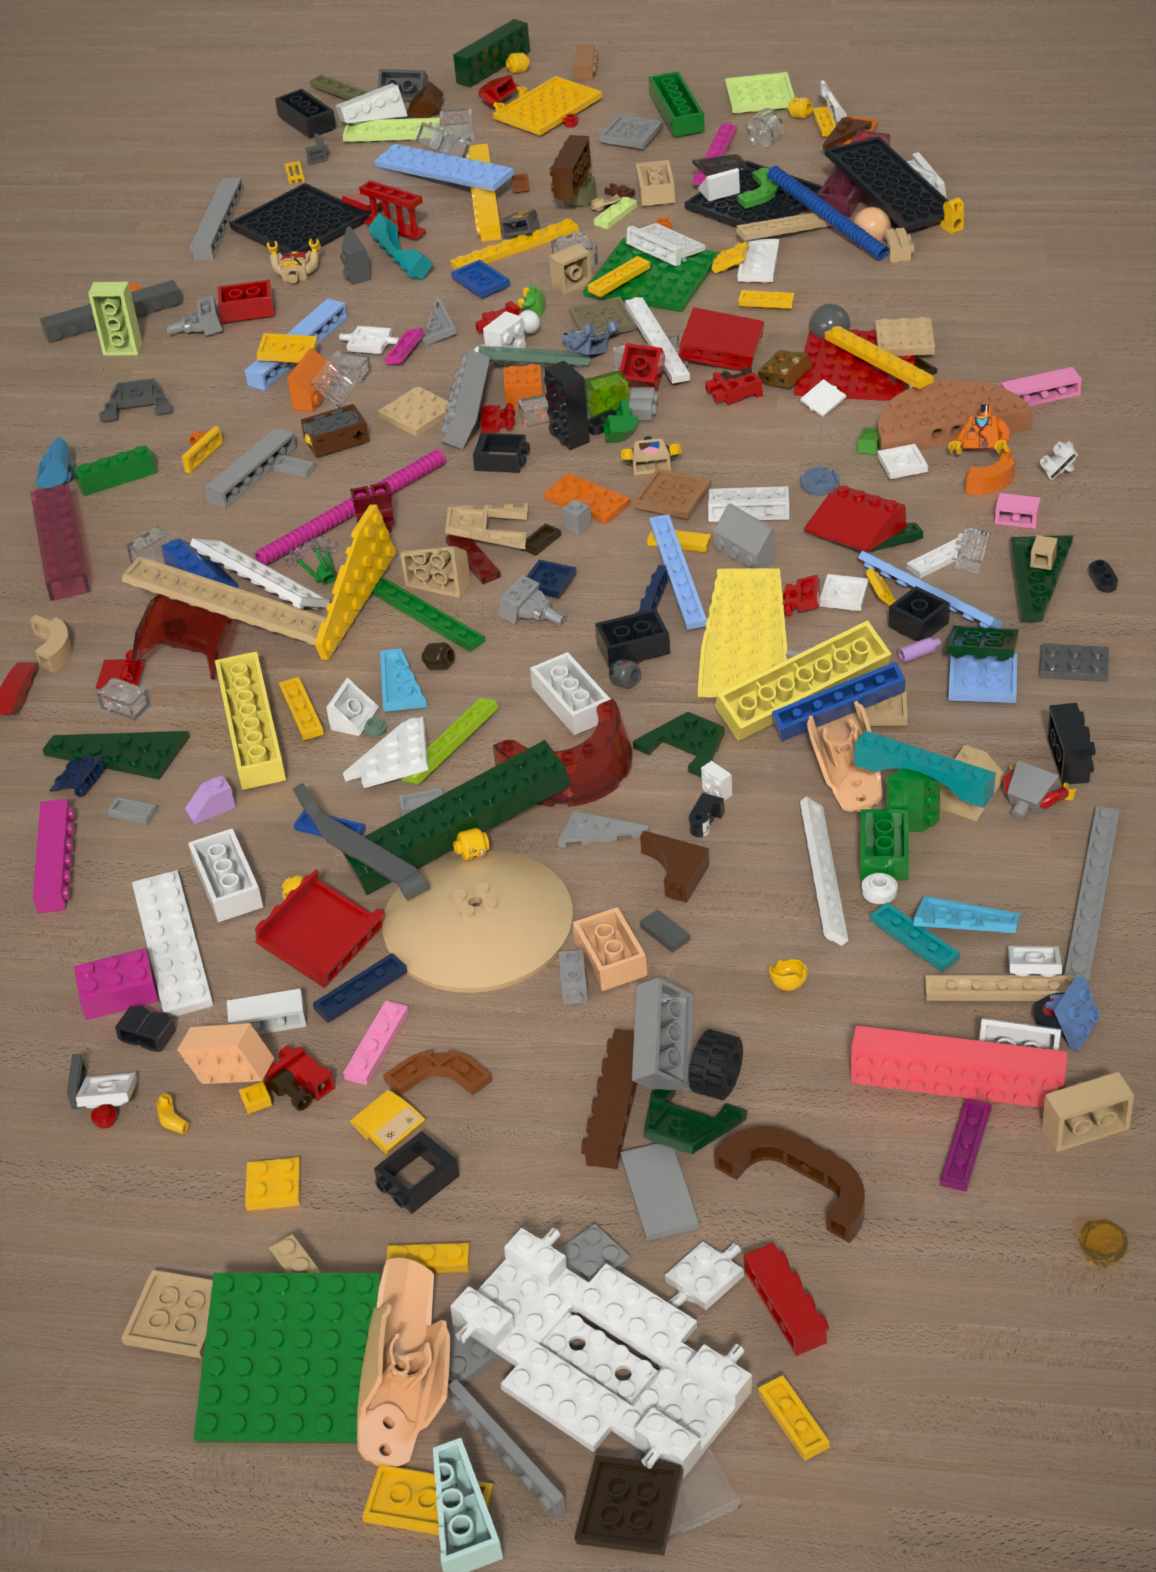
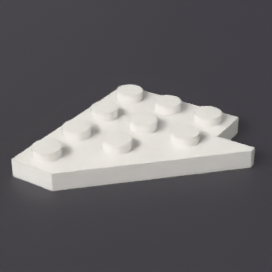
M411 718L406 722H402L343 772L345 781L361 777L363 787L367 788L428 771L427 737L424 718Z

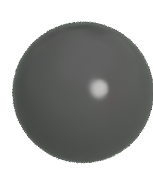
M824 304L818 307L810 317V332L822 339H825L824 332L831 330L835 326L850 330L848 313L836 304Z

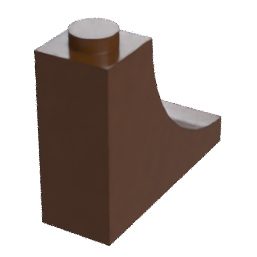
M643 831L640 836L641 853L657 860L667 872L664 879L665 897L687 903L710 865L709 848Z

